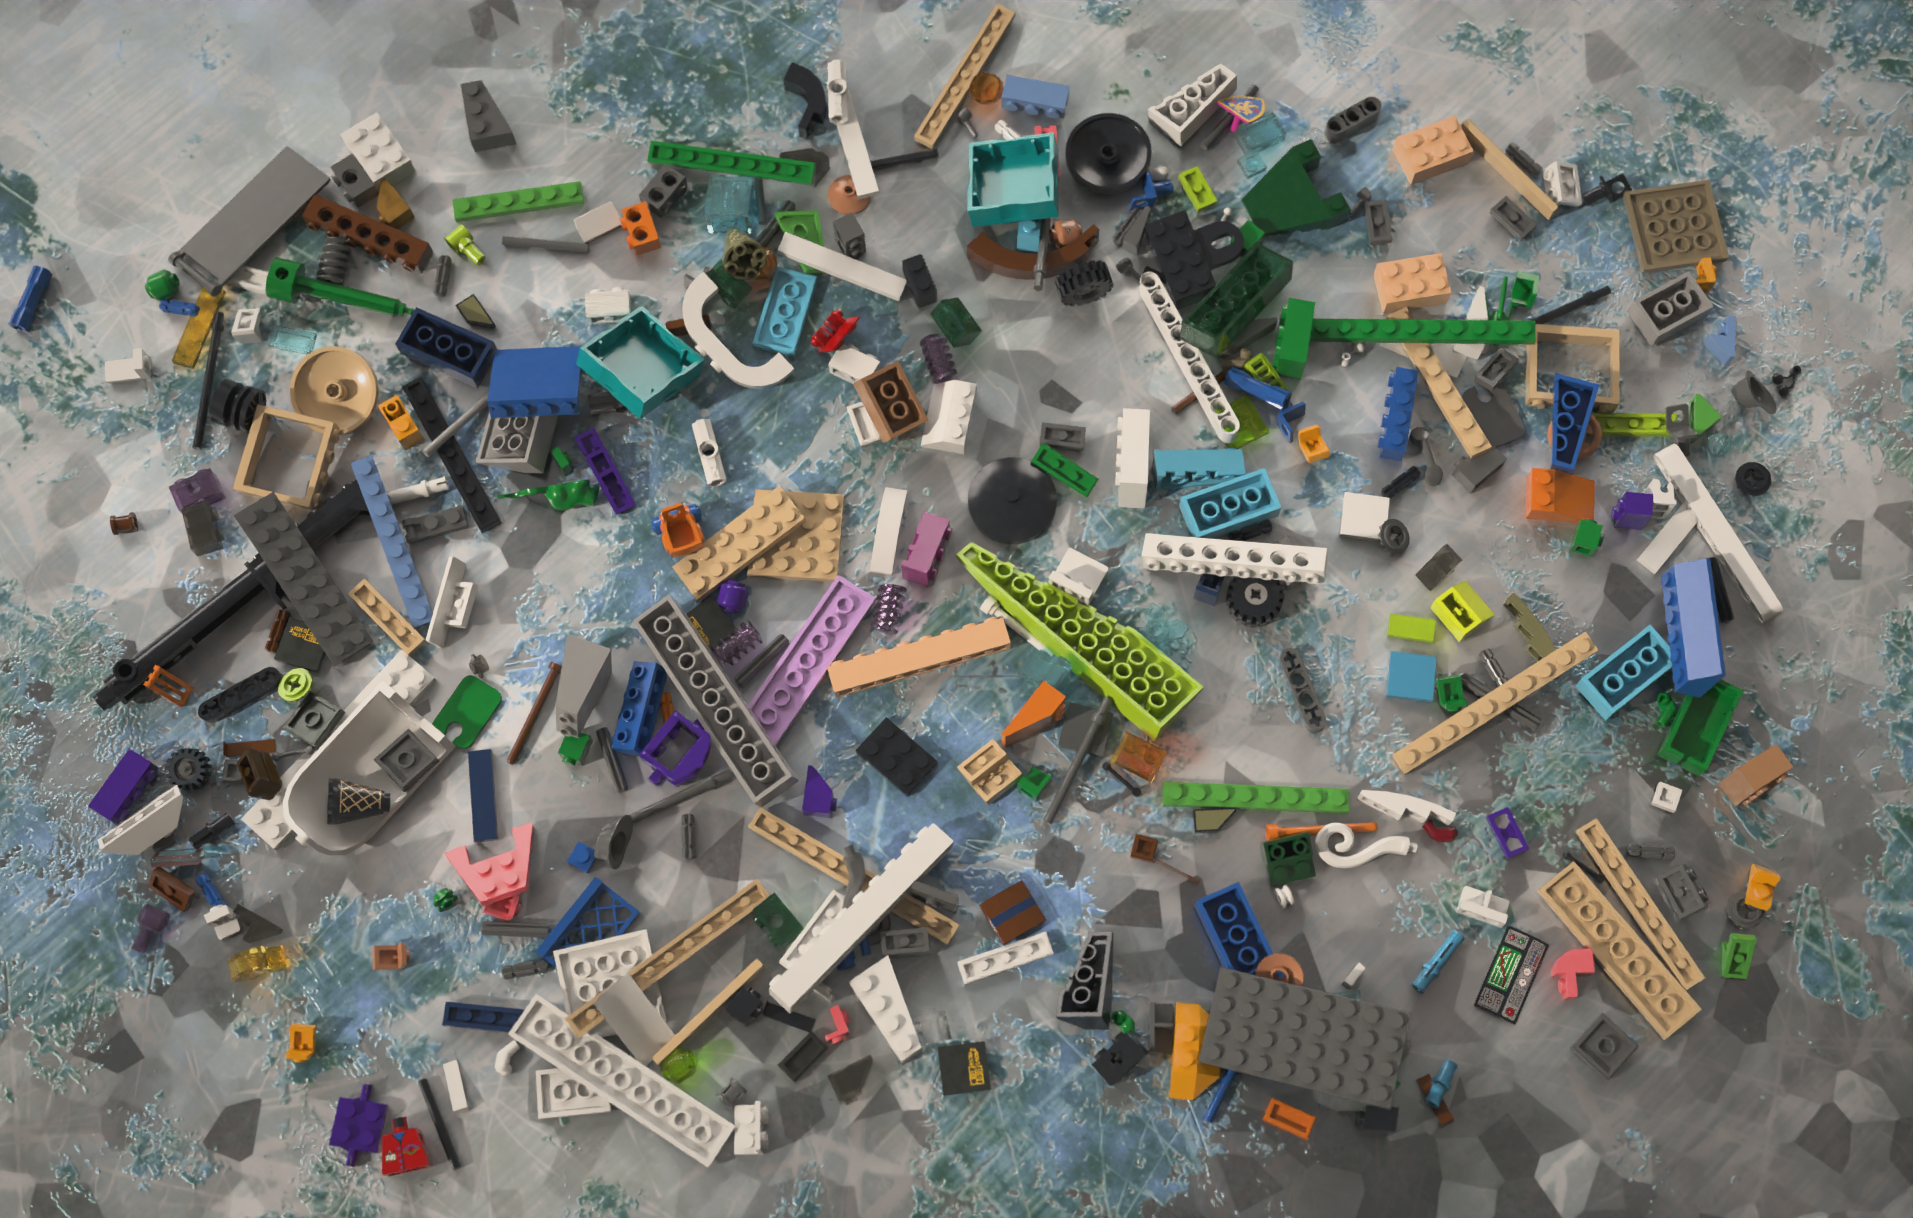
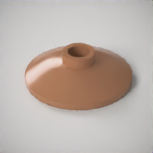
M851 175L837 178L828 190V200L832 208L845 215L852 212L857 214L863 211L871 197L858 200ZM846 190H853V192H852V193H849V194L846 193L845 191H846Z
M1281 953L1271 954L1259 963L1256 970V976L1303 986V970L1300 964L1289 955ZM1277 972H1284L1285 977L1279 978Z

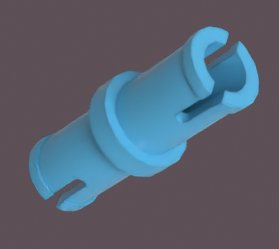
M1444 1059L1437 1076L1433 1077L1431 1081L1433 1085L1424 1101L1430 1107L1439 1108L1445 1092L1450 1089V1081L1458 1067L1455 1062Z

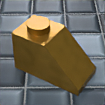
M385 178L381 180L377 210L380 214L378 219L383 224L400 229L415 217L410 207Z

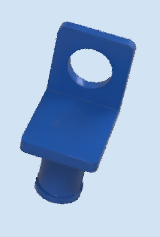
M1146 173L1142 180L1145 196L1133 198L1128 207L1129 211L1136 207L1139 209H1144L1147 206L1152 208L1157 196L1173 194L1174 188L1173 185H1170L1172 181L1154 183L1150 173ZM1146 201L1143 204L1136 205L1139 202Z
M1290 402L1284 411L1280 410L1281 412L1278 413L1277 425L1289 443L1293 442V430L1288 423L1305 415L1306 404L1304 402L1295 406Z

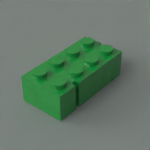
M1720 680L1700 698L1685 695L1657 756L1675 765L1681 762V768L1697 776L1702 775L1708 769L1734 713L1732 711L1736 709L1744 690Z

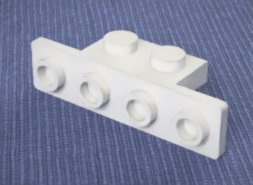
M449 557L426 637L427 642L438 648L444 647L449 627L467 628L478 586L474 583L462 582L466 563L456 557Z

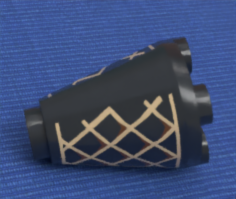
M329 778L327 824L337 825L390 812V793L338 778Z

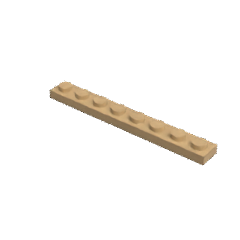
M996 4L914 135L915 141L931 149L935 147L1014 20V11Z
M1407 307L1387 315L1386 319H1413ZM1401 343L1470 459L1472 460L1491 451V444L1429 343Z
M1596 818L1576 830V834L1673 977L1685 990L1705 979L1598 819Z

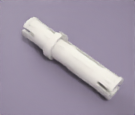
M446 476L431 481L423 480L420 484L387 492L391 505L422 496L430 497V494L449 490V485H447L448 481Z

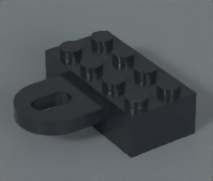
M1186 210L1144 225L1146 238L1177 310L1216 296L1217 285L1211 270L1234 262L1243 251V235L1236 225L1227 221H1217L1194 230ZM1226 236L1234 239L1232 244L1220 249H1215L1211 246L1214 241Z

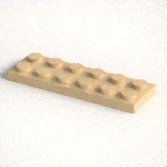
M779 485L703 543L704 547L688 554L672 566V568L695 599L700 602L807 520Z

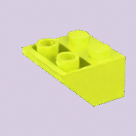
M1467 581L1451 587L1435 599L1430 607L1459 643L1495 616Z

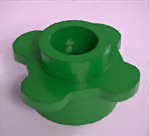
M441 889L434 895L433 905L438 907L439 912H443L454 905L458 896L453 895L451 889Z

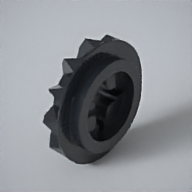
M1747 462L1736 471L1734 480L1737 483V489L1743 491L1744 495L1748 494L1752 495V497L1763 495L1771 486L1770 472L1760 463ZM1751 473L1753 475V478L1758 480L1754 484V487L1751 481L1745 480L1751 476Z

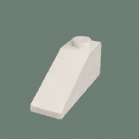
M1480 286L1477 290L1465 320H1488L1484 287ZM1455 344L1453 351L1478 360L1481 353H1486L1490 344Z

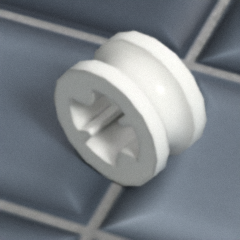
M1284 885L1282 889H1275V895L1283 909L1286 908L1287 904H1294L1293 896L1287 885Z

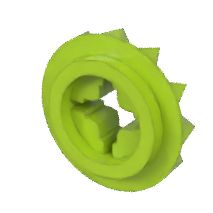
M302 668L293 669L286 673L278 686L281 698L287 702H298L300 698H306L305 694L312 691L310 687L314 683L311 678L312 675ZM298 684L301 685L299 688L297 687V688H295V689L291 686V685L294 686V685H298Z

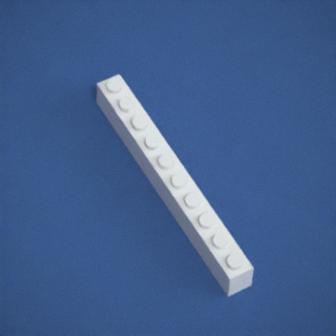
M934 823L929 828L925 826L917 834L918 839L913 844L909 842L901 850L902 855L897 860L893 858L886 865V871L881 876L876 875L868 884L870 887L864 893L860 891L852 900L853 904L848 909L846 907L837 914V920L832 925L828 924L821 930L820 937L816 942L811 941L803 949L804 954L799 959L795 957L786 966L788 970L782 976L778 974L769 984L771 986L769 994L785 1010L791 1013L911 891L913 882L915 880L920 882L953 849L954 841Z

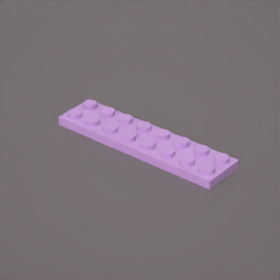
M839 575L748 705L776 747L827 674V667L835 662L876 602L875 597Z

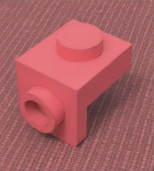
M517 894L486 905L482 913L510 921L514 915L518 916L522 904L518 902L520 895Z
M839 1005L829 1008L838 1031L826 1035L825 1038L827 1043L833 1042V1045L847 1040L846 1036L850 1035L846 1026L847 1023H850L846 1010H840Z

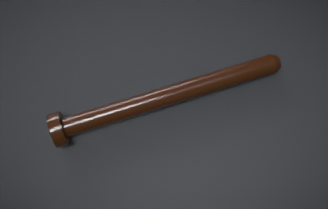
M550 662L548 666L551 670L507 758V763L510 765L516 763L558 674H561L562 666Z

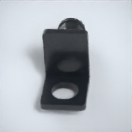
M1620 174L1606 182L1601 175L1599 176V186L1581 195L1587 206L1604 197L1608 199L1609 203H1612L1622 198L1625 191H1632V188L1624 174ZM1614 183H1623L1625 186L1624 190L1621 193L1613 192L1612 185Z

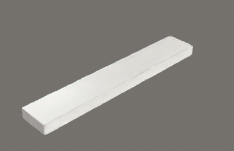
M847 86L848 121L836 126L858 200L879 195V190Z
M785 232L777 254L897 301L900 300L907 282L904 278Z

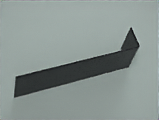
M768 1001L762 1012L763 1016L806 1032L812 1030L815 1022L813 1018L794 1011L789 1013L783 1007Z

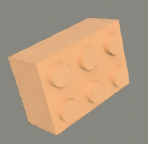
M1456 116L1396 137L1392 149L1410 185L1468 164L1474 152Z
M1442 253L1378 263L1373 274L1383 314L1396 312L1405 307L1410 310L1447 304L1451 295Z

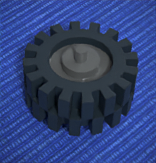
M179 749L177 752H173L171 754L172 758H168L166 761L169 763V766H165V770L169 771L168 774H165L166 778L171 779L169 781L171 785H177L182 790L201 788L203 783L209 781L207 776L212 774V772H209V769L212 768V764H208V761H210L209 757H205L206 754L199 752L198 749Z

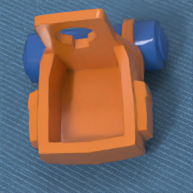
M681 502L661 509L662 514L652 518L651 528L657 535L663 534L662 543L667 554H670L672 558L690 554L704 547V534L699 523H696L701 520L702 514L696 504L684 506Z

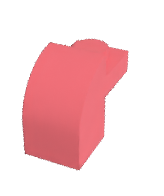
M1592 948L1570 950L1554 963L1551 977H1561V980L1558 981L1559 993L1563 994V1000H1573L1578 997L1576 976H1590L1595 972Z

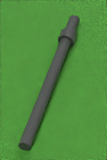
M1051 218L1042 219L1037 264L1034 266L1033 276L1035 277L1034 290L1036 291L1043 289V280L1047 274L1045 263Z
M1104 697L1097 713L1094 712L1090 720L1092 723L1043 821L1052 824L1100 726L1103 727L1107 719L1105 716L1113 702L1111 699Z
M729 769L713 777L709 775L703 778V781L630 814L633 823L706 789L710 791L716 788L717 784L732 778ZM619 820L601 827L602 830L614 828Z

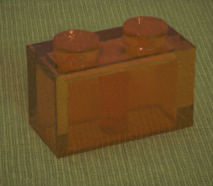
M1126 731L1110 762L1152 783L1167 751Z

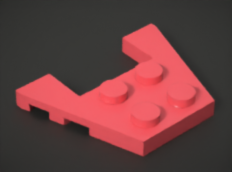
M532 822L513 828L512 833L516 844L515 850L472 865L465 846L447 851L445 855L481 905L486 906L528 891L531 868L530 855L533 850L532 836L535 829Z

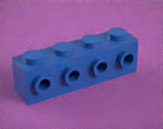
M1396 367L1394 374L1389 375L1388 387H1391L1390 394H1386L1384 407L1388 408L1387 414H1383L1381 422L1384 432L1383 435L1379 436L1377 448H1381L1379 458L1401 462L1405 455L1418 370Z
M633 662L611 747L623 755L639 756L651 741L667 678V672L658 663Z

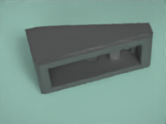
M1148 206L1143 209L1123 237V249L1135 256L1139 252L1145 235L1144 225L1148 224L1150 220L1151 208Z

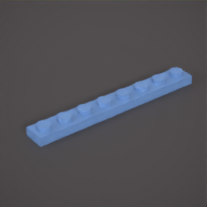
M371 455L351 463L412 626L414 629L430 624L433 616L432 609L374 458Z

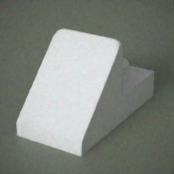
M260 308L238 310L232 335L239 343L262 342L259 329L262 317Z

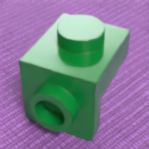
M1460 675L1436 678L1440 706L1452 712L1462 709V706L1468 705L1467 700L1464 699Z

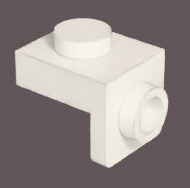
M217 905L204 915L207 924L214 927L220 940H224L242 930L234 910L227 905Z

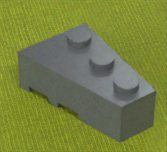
M482 80L462 83L461 90L469 138L474 152L516 145L517 143L510 127Z

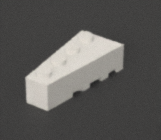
M1123 408L1122 417H1118L1117 430L1121 431V435H1117V449L1121 450L1120 454L1116 456V467H1120V471L1116 472L1115 486H1119L1118 507L1145 509L1148 485L1150 410Z
M887 955L850 980L849 985L903 1065L922 1052V1048L889 956Z

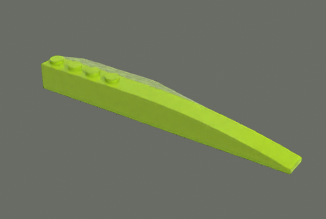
M972 542L956 554V558L990 595L998 600L997 602L1017 622L1033 634L1100 696L1111 699L1113 701L1111 705L1154 742L1176 721L1203 690L1204 687L1134 628L1130 626L1125 627L1117 623V619L1111 616L1106 617L1096 612L1097 609L1091 605L1085 606L1081 604L1076 597L1046 581L1042 583L1036 580L1035 576L1027 572L1025 574L1015 568L1014 564L997 559L995 554Z

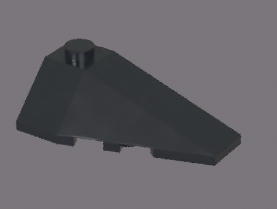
M1113 931L1089 932L1078 955L1077 964L1074 970L1071 969L1068 975L1069 980L1065 988H1062L1059 993L1056 1011L1057 1019L1086 1030H1109L1112 1009Z

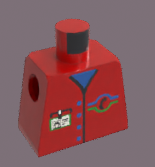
M407 1117L392 1119L394 1133L386 1134L382 1137V1175L391 1177L433 1167L421 1130L417 1128L408 1129Z

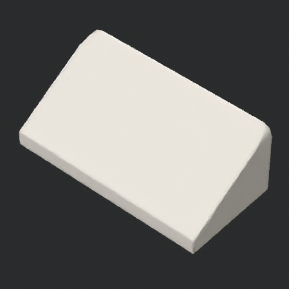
M612 201L573 220L585 244L622 226L620 216Z

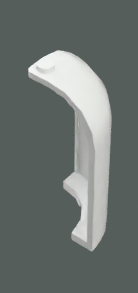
M382 681L296 773L289 783L284 796V818L291 829L298 834L295 839L305 848L310 845L316 851L327 856L347 854L360 848L372 838L456 746L430 722L421 717L396 691ZM407 729H410L440 762L404 793L374 759ZM329 778H338L390 793V812L337 825L327 824Z

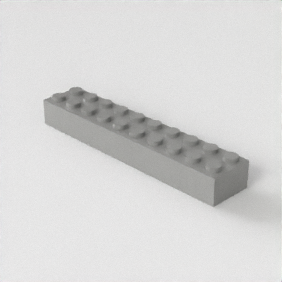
M668 594L633 620V623L705 731L711 736V740L754 804L762 808L799 781L675 598Z

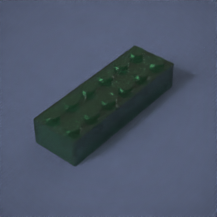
M1256 243L1181 321V340L1218 358L1292 280L1293 261Z

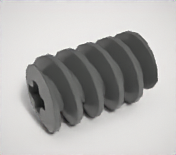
M327 237L324 241L325 245L322 249L323 253L320 257L321 261L319 262V269L315 279L343 285L344 281L338 277H345L346 273L340 269H347V264L344 262L349 261V257L345 254L351 253V249L346 246L347 243L337 237Z

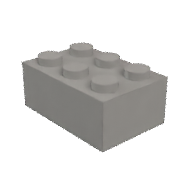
M1688 271L1634 300L1627 312L1652 347L1706 318L1714 306Z

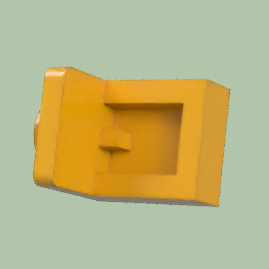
M1711 257L1702 258L1696 267L1699 279L1695 281L1704 293L1709 292L1716 282L1717 271L1715 265H1712Z
M1319 425L1298 431L1299 447L1308 463L1330 457L1329 449L1321 437Z
M292 1023L290 1026L289 1050L285 1053V1058L293 1059L294 1062L298 1063L306 1062L315 1053L316 1025Z

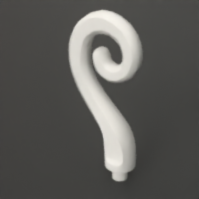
M1338 822L1324 826L1318 832L1315 839V848L1319 857L1327 864L1342 869L1361 866L1383 854L1390 853L1406 856L1408 852L1416 853L1418 844L1410 842L1409 837L1390 836L1378 840L1355 855L1339 856L1332 853L1328 848L1327 842L1330 835L1333 833L1344 835L1345 840L1335 845L1336 851L1342 853L1348 852L1353 847L1355 838L1350 827Z

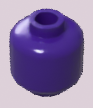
M728 580L727 583H723L720 587L717 603L724 607V612L736 614L737 610H744L746 608L749 590L745 588L744 583Z

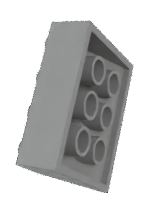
M489 412L476 464L522 473H543L558 415L491 418Z

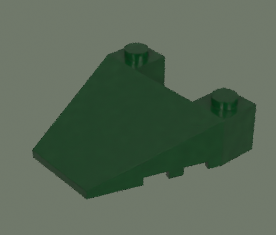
M1312 139L1291 147L1241 200L1252 222L1265 233L1264 236L1288 234V232L1292 231L1308 232L1311 229L1320 228L1321 230H1328L1348 221L1351 209L1343 194L1340 192L1321 200L1307 175L1308 172L1318 168L1321 155Z

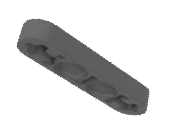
M1286 648L1280 654L1279 664L1306 729L1312 733L1320 732L1326 724V717L1299 652L1294 648ZM1287 654L1290 657H1295L1293 661L1294 668L1300 667L1292 670L1290 673L1288 671L1291 670L1292 666L1289 661H1284ZM1295 674L1303 676L1304 684L1295 685L1292 682V676ZM1303 695H1309L1313 699V704L1304 706L1300 698ZM1314 708L1317 709L1313 712L1315 719L1321 720L1318 727L1315 724H1310L1312 720L1310 711Z

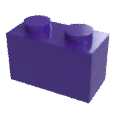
M1625 492L1622 498L1618 499L1616 506L1612 508L1611 519L1615 520L1614 528L1642 530L1653 516V494Z

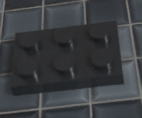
M887 717L855 750L859 756L906 797L938 764L936 759Z

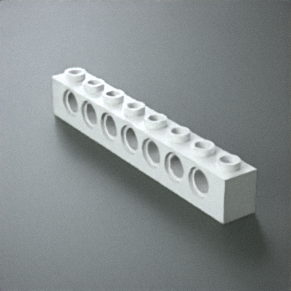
M1147 533L1142 551L1143 568L1153 571L1168 570L1172 572H1192L1195 574H1216L1218 576H1238L1240 578H1261L1263 580L1275 579L1286 582L1298 581L1309 584H1324L1328 561L1327 548Z

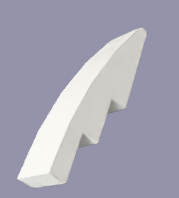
M1362 790L1357 797L1359 801L1396 820H1399L1404 813L1422 823L1429 816L1449 826L1456 815L1455 812L1432 802L1398 793Z

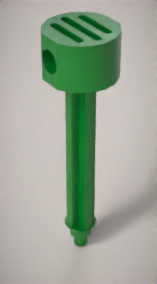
M276 257L271 263L267 275L266 296L268 298L295 304L302 293L393 317L404 316L405 314L411 316L414 312V308L406 307V304L402 303L399 299L305 277V266L303 263Z

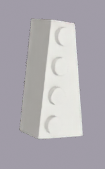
M1219 64L1198 77V81L1191 85L1187 84L1174 96L1171 97L1170 95L1163 99V103L1149 108V124L1182 146L1220 107L1216 102L1230 97L1237 90V75L1222 64Z

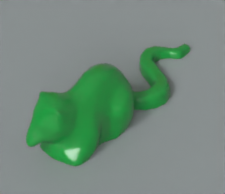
M580 480L526 489L516 493L498 495V498H519L542 493L555 509L570 510L579 505L593 506L598 498L599 487L591 488L590 480Z

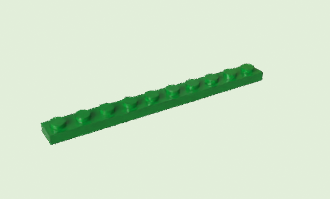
M1313 318L1311 328V342L1535 345L1536 321Z

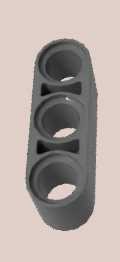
M1367 97L1331 117L1326 123L1324 131L1325 140L1331 144H1336L1373 124L1379 117L1381 110L1380 100L1376 97ZM1349 119H1355L1356 122H1352ZM1335 128L1338 132H1334L1331 129Z

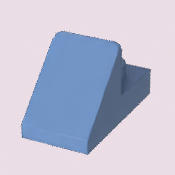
M1727 316L1723 323L1719 324L1718 335L1709 334L1704 340L1705 346L1724 365L1728 366L1735 358L1736 316Z

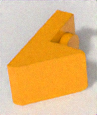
M1756 864L1751 865L1745 904L1765 911L1770 909L1774 887L1781 878L1776 871Z

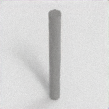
M488 394L466 411L424 448L422 452L429 457L488 405Z

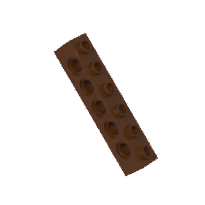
M314 194L302 215L307 223L306 226L316 232L320 230L325 232L328 237L340 238L353 248L358 246L371 256L379 255L386 262L400 264L402 268L409 272L416 271L422 273L433 254V250L428 242ZM333 217L330 221L325 222L326 219ZM351 225V228L344 230L345 227ZM370 234L369 237L363 238L364 235ZM390 242L388 245L382 246L383 243ZM404 250H409L406 254H401Z

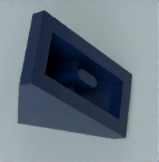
M1201 574L1193 599L1215 606L1225 576Z

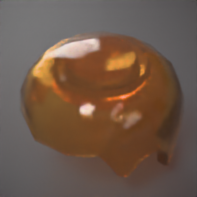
M982 71L972 78L969 89L975 101L983 105H994V103L1001 99L1004 86L999 76Z
M763 248L766 252V263L754 280L765 281L774 276L778 263L777 256L772 249Z

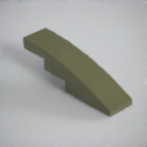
M1512 593L1503 605L1518 619L1513 627L1529 641L1524 649L1538 662L1556 649L1545 629L1531 610L1515 593Z

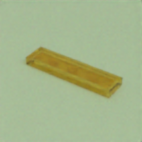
M202 287L195 303L199 306L200 311H198L197 316H190L172 358L174 364L191 369L195 368L211 330V323H214L215 312L219 311L226 294L224 289L221 290L219 295L213 297L207 292L205 287Z

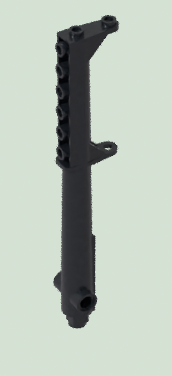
M357 479L345 484L341 492L336 496H330L322 507L311 511L304 521L296 524L313 551L355 516H370ZM259 553L254 556L252 562L249 563L247 561L244 563L247 570L133 657L117 661L113 667V672L103 679L105 685L95 692L96 695L92 697L104 711L111 709L120 701L126 705L147 688L143 684L150 679L148 676L150 673L153 674L155 665L169 671L198 648L197 644L264 589L285 610L287 606L279 598L281 586Z

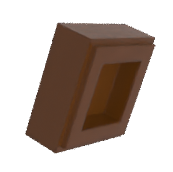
M1136 834L1130 858L1153 863L1158 839Z

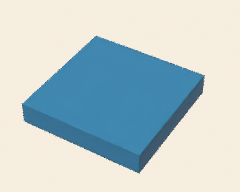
M1391 651L1386 697L1432 703L1437 657Z

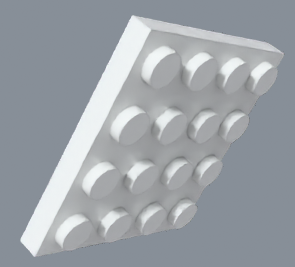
M647 929L553 951L566 1014H572L652 955ZM656 981L645 989L643 993L667 1023L659 983ZM606 1019L591 1029V1031L602 1038L617 1035Z

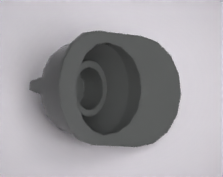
M1746 371V377L1731 388V392L1736 400L1745 408L1761 406L1769 414L1776 413V404L1770 392L1756 379L1751 371Z
M630 815L622 816L614 828L604 830L597 839L594 857L609 862V866L612 869H618L622 864L625 850L633 832V819Z

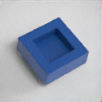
M578 841L567 862L588 874L597 859L594 857L595 850Z

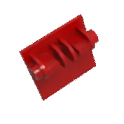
M840 310L832 311L826 319L827 321L823 322L825 327L820 326L819 330L811 337V345L815 348L819 346L816 351L817 353L837 351L844 344L843 339L845 336L851 334L857 328L856 323L860 317L843 319L842 316L844 314Z

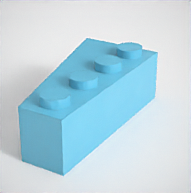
M1242 449L1155 450L1152 470L1155 491L1217 485L1246 475Z

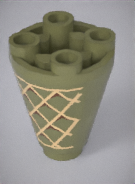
M729 229L724 238L723 265L725 271L736 279H756L766 263L765 250L760 243L741 229Z

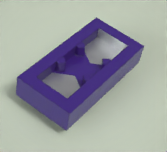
M1509 807L1486 817L1506 859L1529 850Z

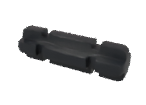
M1416 466L1410 467L1407 472L1402 473L1391 481L1390 485L1387 484L1381 490L1382 495L1387 498L1393 497L1395 492H1400L1411 481L1419 478L1421 472Z
M1267 519L1261 521L1260 524L1249 525L1241 528L1240 531L1230 532L1229 539L1232 541H1246L1260 536L1261 533L1271 532L1272 524Z

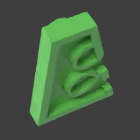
M818 210L776 212L775 217L784 234L787 232L824 247ZM800 263L805 274L826 273Z

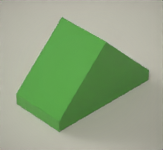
M1695 394L1689 405V426L1698 433V437L1690 438L1689 443L1697 441L1713 428L1722 417L1700 394Z

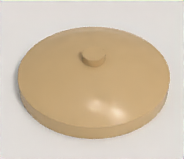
M328 346L309 353L297 365L291 378L290 398L294 411L297 414L334 422L340 427L339 435L351 433L362 427L372 416L378 402L379 386L373 368L363 356L347 348ZM305 424L314 431L324 434V428Z

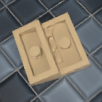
M993 739L957 766L964 778L987 805L991 804L1024 777L1022 772L1011 762L1004 750Z

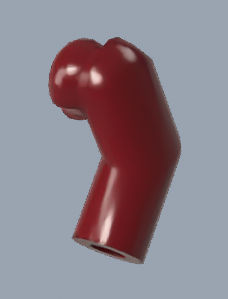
M1431 819L1422 826L1436 842H1452L1458 836V830L1455 827L1438 828Z

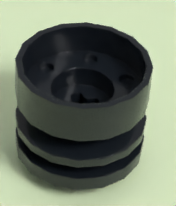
M224 379L213 394L210 404V419L213 423L225 427L232 426L237 431L241 430L243 433L249 434L257 405L266 406V393L261 389H254L252 386L244 387L240 382Z

